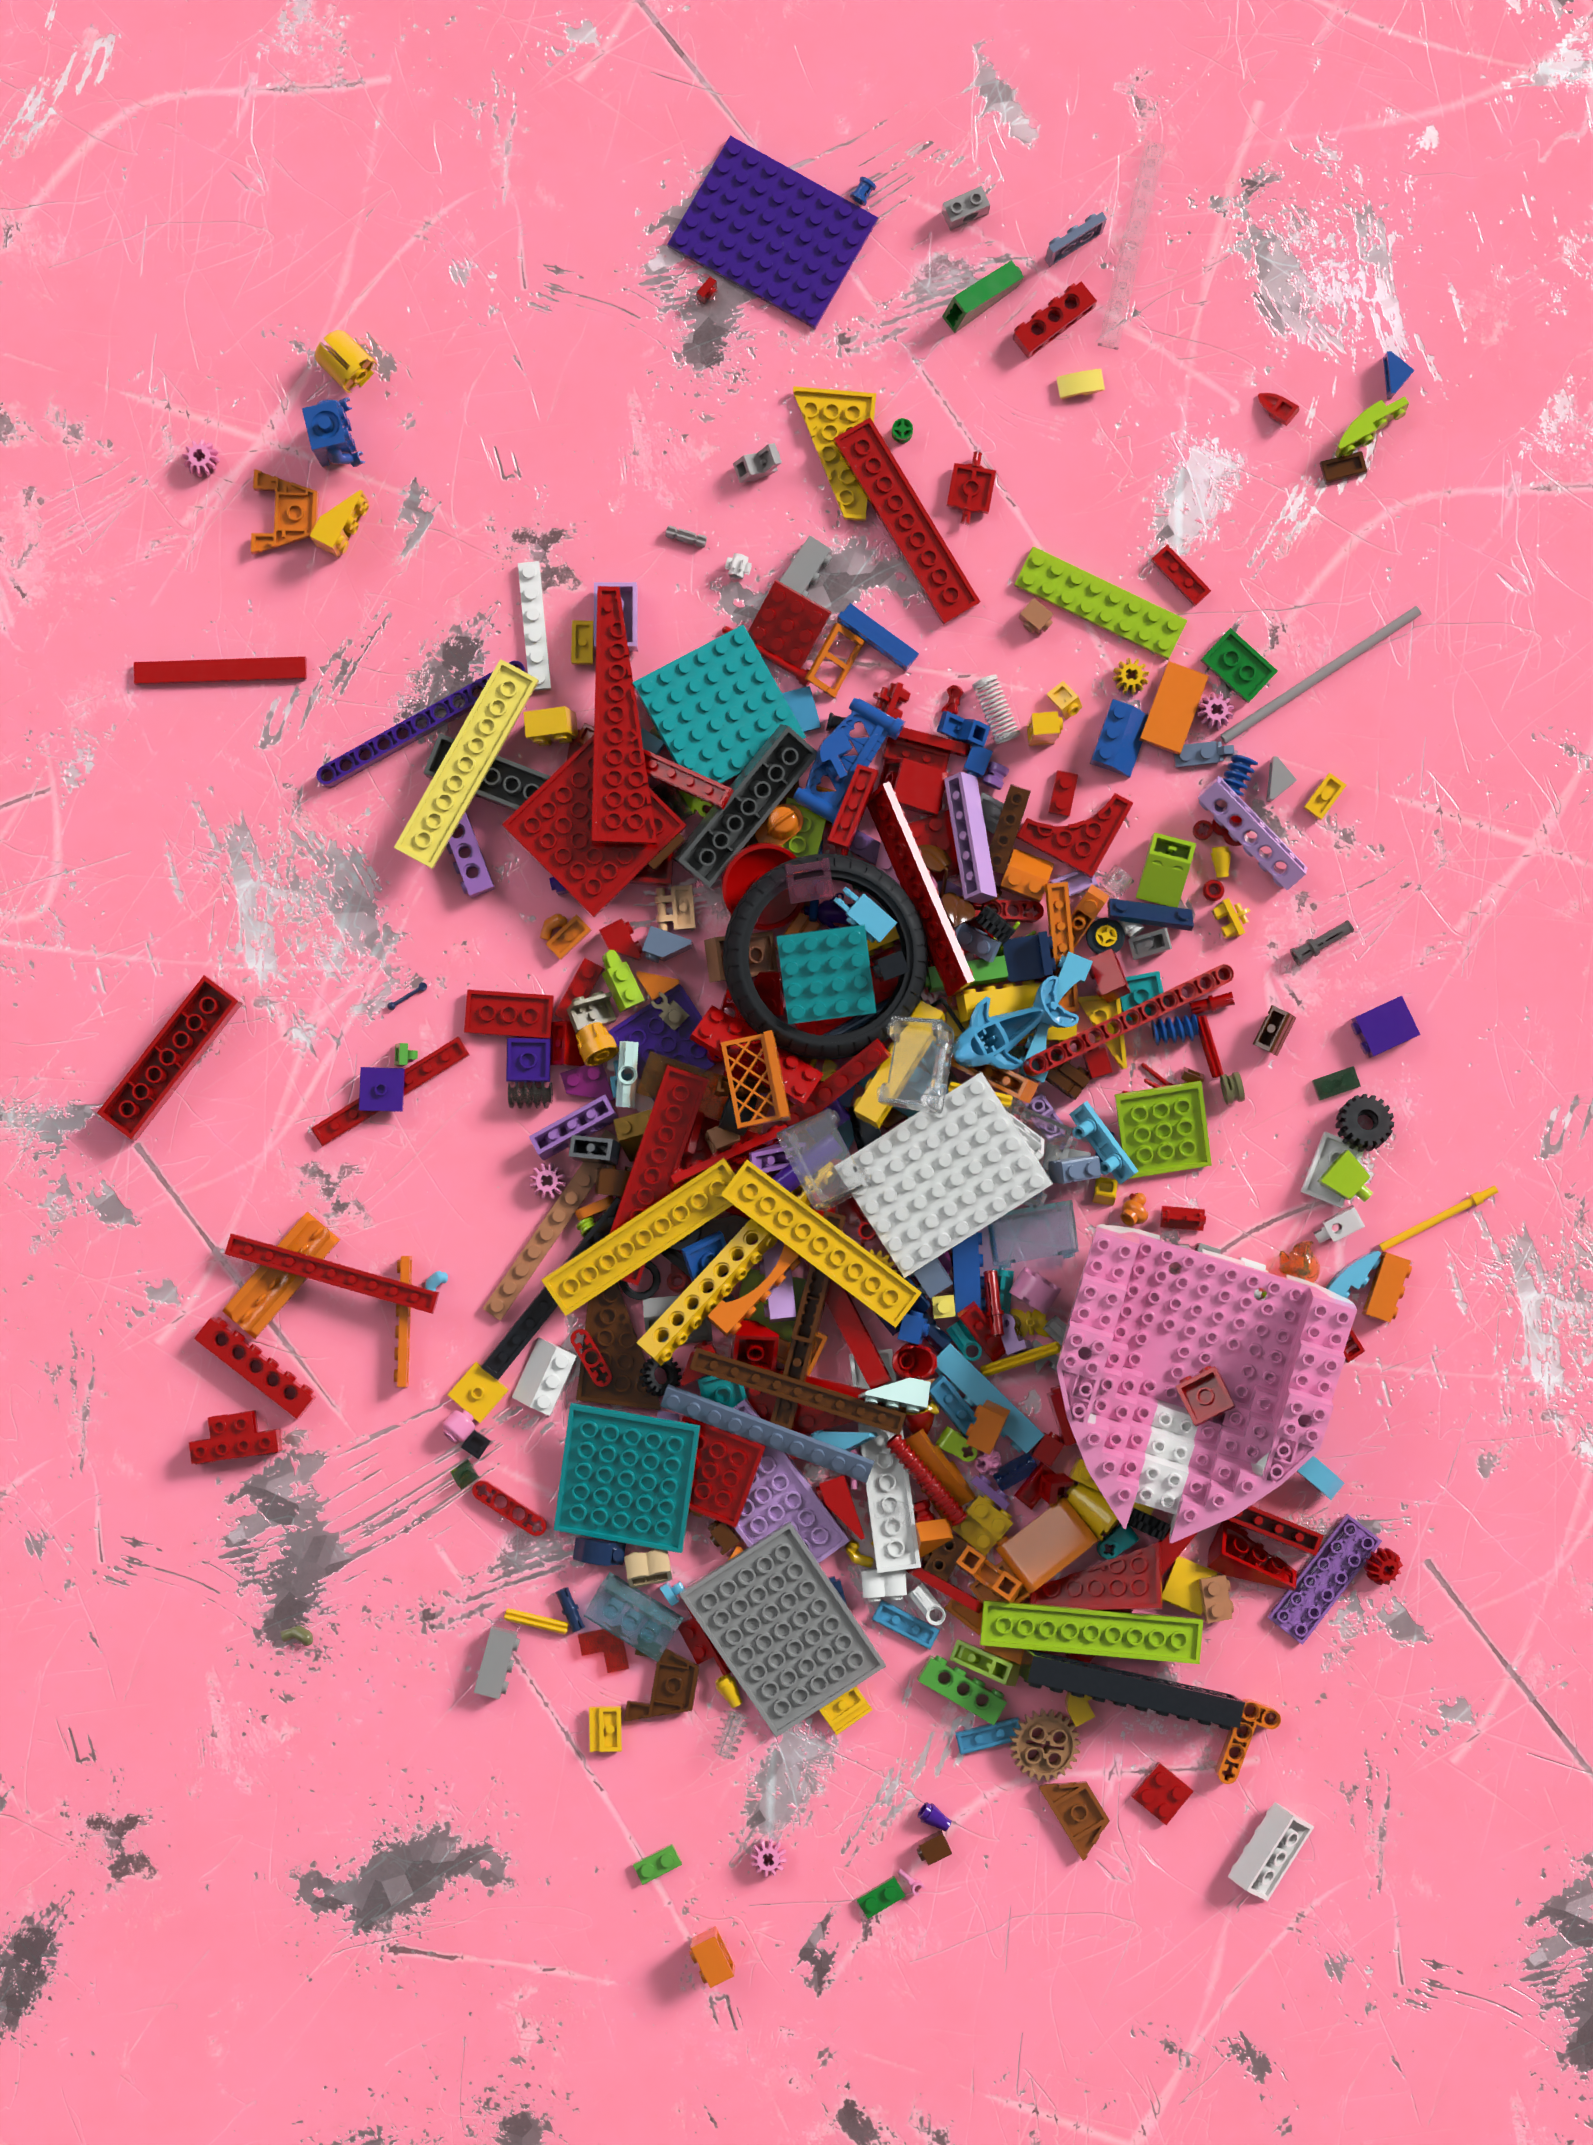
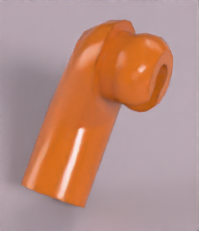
M559 913L547 918L544 921L539 938L549 941L553 929L558 926L564 927L567 924V918Z

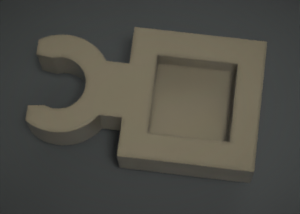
M659 992L658 994L662 997V1002L656 1004L651 1000L650 1003L654 1008L662 1010L658 1016L675 1031L689 1015L674 1000L668 1004L666 995Z

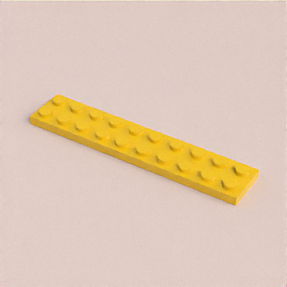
M722 1158L542 1278L541 1281L564 1315L567 1316L731 1207L733 1204L720 1195L735 1175L725 1158Z
M747 1159L720 1194L895 1328L922 1293Z

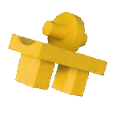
M1229 898L1222 900L1220 905L1212 910L1216 920L1226 916L1230 923L1220 928L1225 939L1233 936L1237 938L1245 933L1239 917L1242 923L1246 924L1249 921L1245 914L1251 912L1249 908L1243 910L1241 904L1237 903L1234 905L1236 913Z

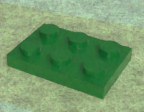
M1231 628L1200 660L1247 703L1278 672L1276 668Z

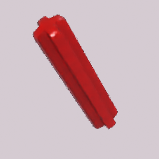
M1206 1015L1196 1017L1199 1037L1212 1078H1217L1224 1074L1207 1017Z

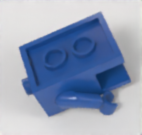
M348 397L339 401L324 399L320 400L317 405L302 408L311 449L322 467L329 466L330 462L334 464H351L353 467L365 463V461L359 458V456L363 455V452H356L355 440L352 438L351 433H349L352 431V427L346 412L351 410L352 407H348L346 402L350 401Z

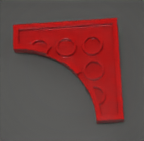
M1114 793L1109 802L1097 814L1085 821L1068 824V826H1053L1026 818L1016 838L1093 878L1133 806V802Z

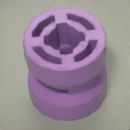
M990 761L988 765L989 771L984 775L982 783L1001 790L1004 784L1003 779L1008 775L1010 769L1002 764Z

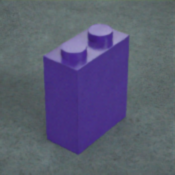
M1399 996L1351 1019L1353 1022L1351 1023V1028L1355 1035H1359L1362 1041L1360 1043L1361 1049L1365 1055L1368 1054L1369 1058L1421 1035L1403 996Z

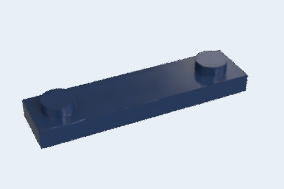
M1111 898L1107 902L1109 920L1192 931L1194 927L1191 909Z

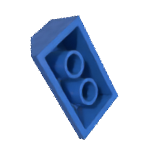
M1113 699L1089 764L1130 778L1143 742L1139 739L1148 714L1132 705Z

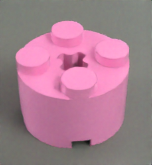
M1024 1266L1009 1293L1046 1315L1060 1293L1061 1288Z

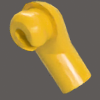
M850 1540L845 1547V1552L854 1564L871 1568L874 1561L873 1557L862 1555L858 1550L860 1547L859 1543L855 1540Z

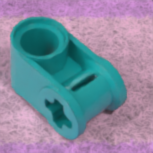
M1120 1523L1109 1535L1104 1537L1103 1541L1098 1542L1097 1552L1106 1559L1116 1558L1124 1550L1134 1545L1139 1540V1537L1130 1525L1127 1524L1126 1529H1124ZM1105 1544L1112 1545L1110 1554L1103 1552L1105 1551Z

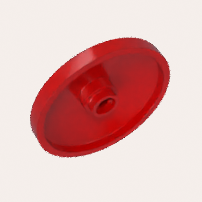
M772 843L753 844L736 853L728 862L721 881L722 898L730 914H733L742 896L761 876L774 867L797 857L788 849ZM808 881L793 885L774 897L760 914L754 929L771 930L793 920L801 911L806 901Z

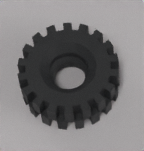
M1362 1094L1360 1097L1359 1095L1354 1096L1344 1104L1336 1116L1338 1122L1335 1124L1336 1129L1340 1128L1337 1134L1339 1137H1344L1342 1140L1344 1144L1349 1142L1351 1144L1349 1148L1354 1149L1358 1147L1359 1152H1363L1365 1149L1369 1152L1374 1148H1379L1393 1132L1391 1129L1394 1127V1122L1391 1120L1394 1118L1393 1113H1388L1391 1109L1389 1105L1385 1107L1382 1105L1384 1100L1380 1098L1377 1101L1375 1100V1095L1367 1098V1094ZM1360 1115H1366L1373 1121L1371 1129L1366 1130L1359 1125L1358 1117Z

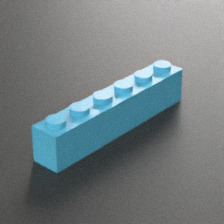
M951 1343L936 1355L937 1368L935 1372L939 1376L945 1374L956 1391L960 1389L966 1395L963 1399L971 1407L974 1405L978 1406L979 1404L983 1406L986 1400H990L1010 1410L1000 1435L1003 1438L1007 1435L1013 1440L1010 1445L1019 1453L1023 1450L1027 1454L1044 1436Z

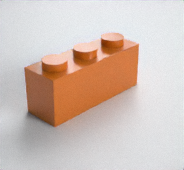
M1382 1252L1381 1261L1377 1266L1362 1314L1391 1323V1320H1394L1397 1316L1398 1307L1396 1305L1398 1299H1402L1405 1287L1403 1284L1405 1278H1409L1412 1266H1410L1411 1260L1388 1252Z

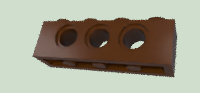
M1010 784L989 848L992 869L1002 874L1005 873L1031 790L1014 784Z

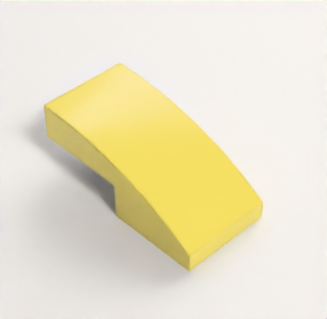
M1102 369L1080 371L1056 377L1061 399L1081 394L1086 396L1105 390Z

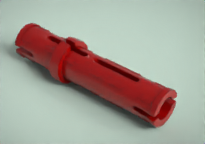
M988 1270L983 1272L988 1305L986 1316L989 1318L990 1336L1001 1337L1005 1335L1002 1320L1004 1311L1001 1310L997 1271Z

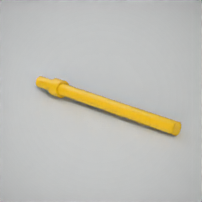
M1493 1185L1482 1192L1477 1191L1471 1194L1470 1198L1378 1245L1383 1252L1473 1205L1478 1206L1484 1203L1485 1199L1499 1193L1498 1189Z

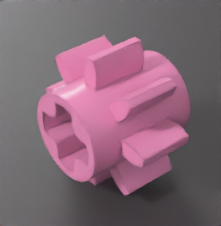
M978 1451L979 1456L974 1459L976 1469L983 1473L984 1476L999 1472L997 1467L1002 1465L999 1453L992 1451L988 1455Z

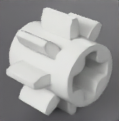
M734 553L732 558L727 557L725 569L729 570L728 575L737 579H743L744 574L749 575L752 563L748 562L749 557L739 553Z

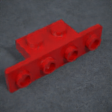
M687 1607L692 1618L677 1625V1628L695 1662L698 1665L714 1657L723 1676L731 1673V1670Z

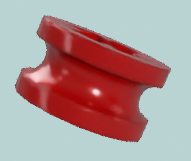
M1207 820L1198 821L1193 827L1194 837L1198 840L1208 839L1213 833L1212 824ZM1201 824L1203 827L1207 826L1208 828L1205 836H1202L1203 833H1198L1199 825Z

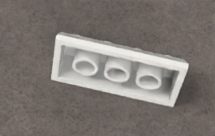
M1274 1802L1267 1810L1262 1823L1256 1828L1252 1839L1244 1847L1240 1858L1232 1866L1228 1877L1247 1892L1268 1901L1314 1829V1826L1289 1809Z

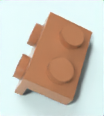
M1217 1574V1576L1198 1579L1205 1623L1233 1619L1234 1606L1228 1592L1231 1586L1226 1575Z

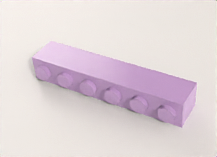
M959 772L945 778L944 781L964 900L982 904L997 898L978 781L976 776Z

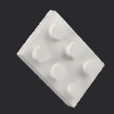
M1323 1132L1300 1192L1342 1208L1345 1199L1321 1185L1317 1180L1344 1150H1349L1359 1163L1364 1151L1359 1152L1358 1147L1351 1149L1349 1148L1351 1145L1349 1142L1346 1144L1342 1142L1343 1138Z

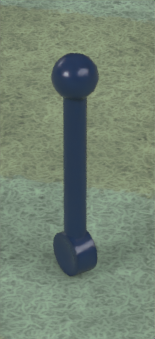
M421 982L418 988L395 1002H389L387 1005L388 1009L394 1010L398 1004L419 991H426L427 984Z

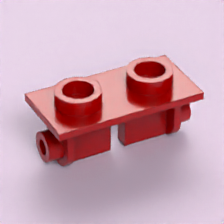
M1173 1206L1161 1207L1160 1227L1204 1230V1224H1206L1205 1209Z

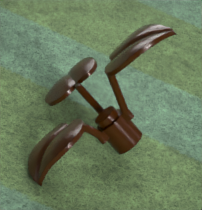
M933 845L917 846L921 850L923 861L928 870L933 872H941L943 870L944 872L939 897L953 927L956 928L972 920L975 916V909L970 902L964 900L963 894L959 897L953 892L945 893L948 877L947 867L951 864L949 855L941 848ZM996 883L995 887L997 898H994L987 902L995 901L1002 895V891Z

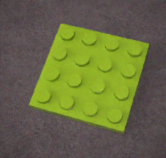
M1201 1081L1114 1095L1121 1148L1139 1171L1129 1179L1212 1166Z

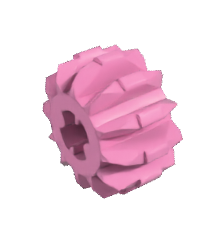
M203 439L200 440L199 445L196 441H192V448L189 446L185 447L189 453L182 454V457L186 460L184 466L189 468L191 474L197 472V475L202 477L203 472H205L207 476H210L209 469L217 470L214 463L220 462V459L216 457L219 453L218 450L213 449L214 445L211 442L206 444Z
M1214 693L1210 694V699L1204 696L1202 699L1203 703L1198 705V708L1203 711L1198 712L1197 716L1204 717L1201 721L1202 725L1207 721L1209 722L1208 729H1211L1215 724L1217 730L1221 729V723L1227 726L1229 724L1228 719H1232L1234 716L1229 712L1234 709V706H1227L1230 698L1223 701L1222 693L1219 694L1217 699ZM1216 708L1220 710L1216 714H1212L1211 712L1213 709Z
M541 1163L542 1171L536 1167L533 1169L538 1174L537 1177L534 1175L529 1177L532 1180H536V1183L530 1184V1188L538 1186L534 1194L538 1195L543 1191L542 1199H546L547 1192H549L550 1198L554 1199V1190L558 1194L562 1193L557 1188L558 1185L566 1186V1183L559 1182V1179H564L566 1175H557L561 1171V1167H557L553 1171V1163L549 1164L548 1170L545 1163ZM544 1176H552L553 1180L551 1181L553 1184L551 1186L543 1185L542 1182H545L542 1180Z
M772 1838L769 1839V1844L767 1845L764 1839H761V1847L754 1844L753 1849L756 1852L750 1853V1858L755 1859L751 1862V1866H758L756 1869L757 1874L764 1870V1877L768 1876V1871H771L772 1875L776 1876L775 1868L783 1871L784 1867L780 1863L787 1862V1858L783 1857L786 1854V1849L778 1850L781 1843L777 1842L773 1846ZM768 1853L772 1854L773 1861H764L765 1854H767V1856Z

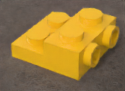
M978 1494L965 1510L968 1513L966 1519L959 1525L952 1526L951 1529L986 1556L996 1542L1013 1525V1522L1010 1520L1012 1516L1004 1509L997 1510L993 1506L995 1502L986 1494L983 1497Z

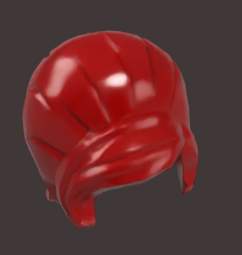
M908 1342L894 1353L892 1367L903 1379L915 1378L921 1380L934 1374L937 1368V1357L931 1352L929 1347Z

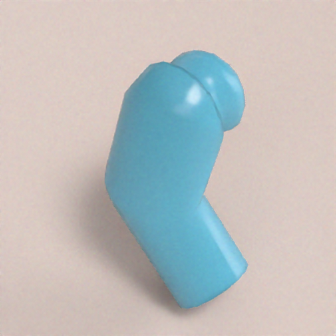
M441 1271L434 1272L426 1280L425 1288L436 1291L437 1286L448 1281V1274Z

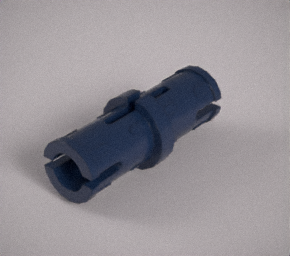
M569 1587L556 1591L555 1593L563 1608L561 1612L566 1616L572 1633L585 1628L577 1610L579 1609L578 1604H575Z

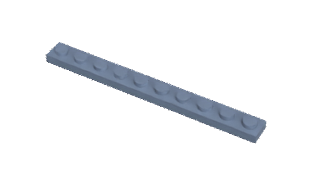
M670 1384L666 1388L660 1405L663 1408L867 1483L874 1464V1460Z

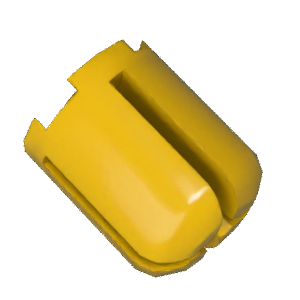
M335 330L328 333L323 339L330 346L319 342L314 354L315 360L347 393H352L349 389L354 388L358 384L362 387L374 373L371 369L373 364L377 363L347 332Z

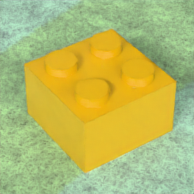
M566 706L523 712L526 738L533 741V743L539 744L541 747L552 745L551 742L559 741L560 744L572 743V739H576L578 735L576 713Z

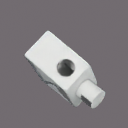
M1351 1205L1322 1221L1324 1227L1313 1233L1319 1244L1332 1238L1333 1242H1336L1365 1227L1354 1205ZM1337 1223L1342 1225L1340 1230H1332L1333 1225Z

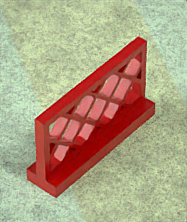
M857 764L827 839L828 844L835 846L837 855L847 856L866 810L867 801L874 790L873 786L878 776V770Z

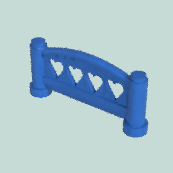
M860 698L852 700L848 708L852 710L851 714L831 733L833 734L843 729L858 754L839 758L848 775L844 780L837 783L834 778H830L836 791L819 792L816 786L821 784L822 777H829L826 771L827 765L825 764L818 768L815 759L806 787L803 789L799 787L793 797L798 804L833 824L857 764L869 767L886 737L888 736L896 740L906 721L899 717L895 719ZM860 722L863 724L869 737L852 738L849 733L855 729V723Z

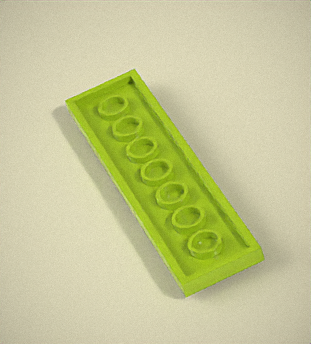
M1034 546L1014 584L1015 587L1167 660L1170 658L1188 621Z

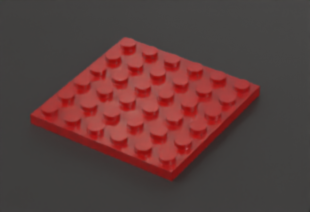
M593 735L502 826L595 917L687 825L649 788L657 845L591 843Z

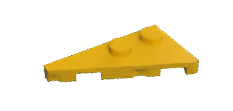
M1098 995L1078 997L1079 1004L1093 1026L1122 1013L1120 998L1107 1003L1103 997L1099 998ZM1108 1024L1107 1030L1109 1033L1113 1034L1114 1028L1112 1025ZM1124 1034L1105 1042V1045L1119 1067L1127 1069Z

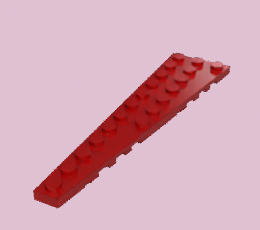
M598 586L591 843L657 845L635 689L632 683V669L620 588Z

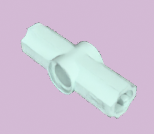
M619 1041L616 1107H635L639 1042ZM626 1068L631 1069L633 1072V1076L629 1080H623L621 1077L622 1071Z

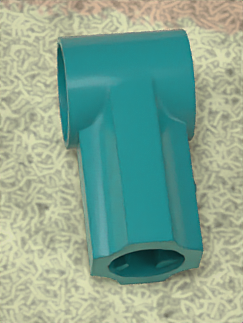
M961 1319L946 1329L967 1360L975 1361L981 1357V1346ZM970 1345L978 1348L979 1353L974 1358L966 1354V1348Z

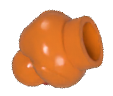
M1131 1193L1129 1195L1130 1200L1123 1204V1212L1120 1214L1122 1222L1130 1227L1135 1224H1143L1149 1215L1148 1211L1143 1207L1146 1203L1145 1195L1143 1193Z

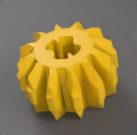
M1127 658L1126 664L1120 661L1118 663L1119 668H1114L1113 670L1117 675L1112 680L1115 682L1119 681L1116 685L1117 689L1122 686L1124 687L1123 694H1126L1128 689H1130L1132 695L1136 693V689L1141 692L1144 689L1142 684L1147 685L1149 682L1144 678L1149 676V671H1142L1146 665L1142 664L1139 667L1137 665L1139 659H1135L1132 664L1131 659ZM1128 674H1135L1134 679H1127Z

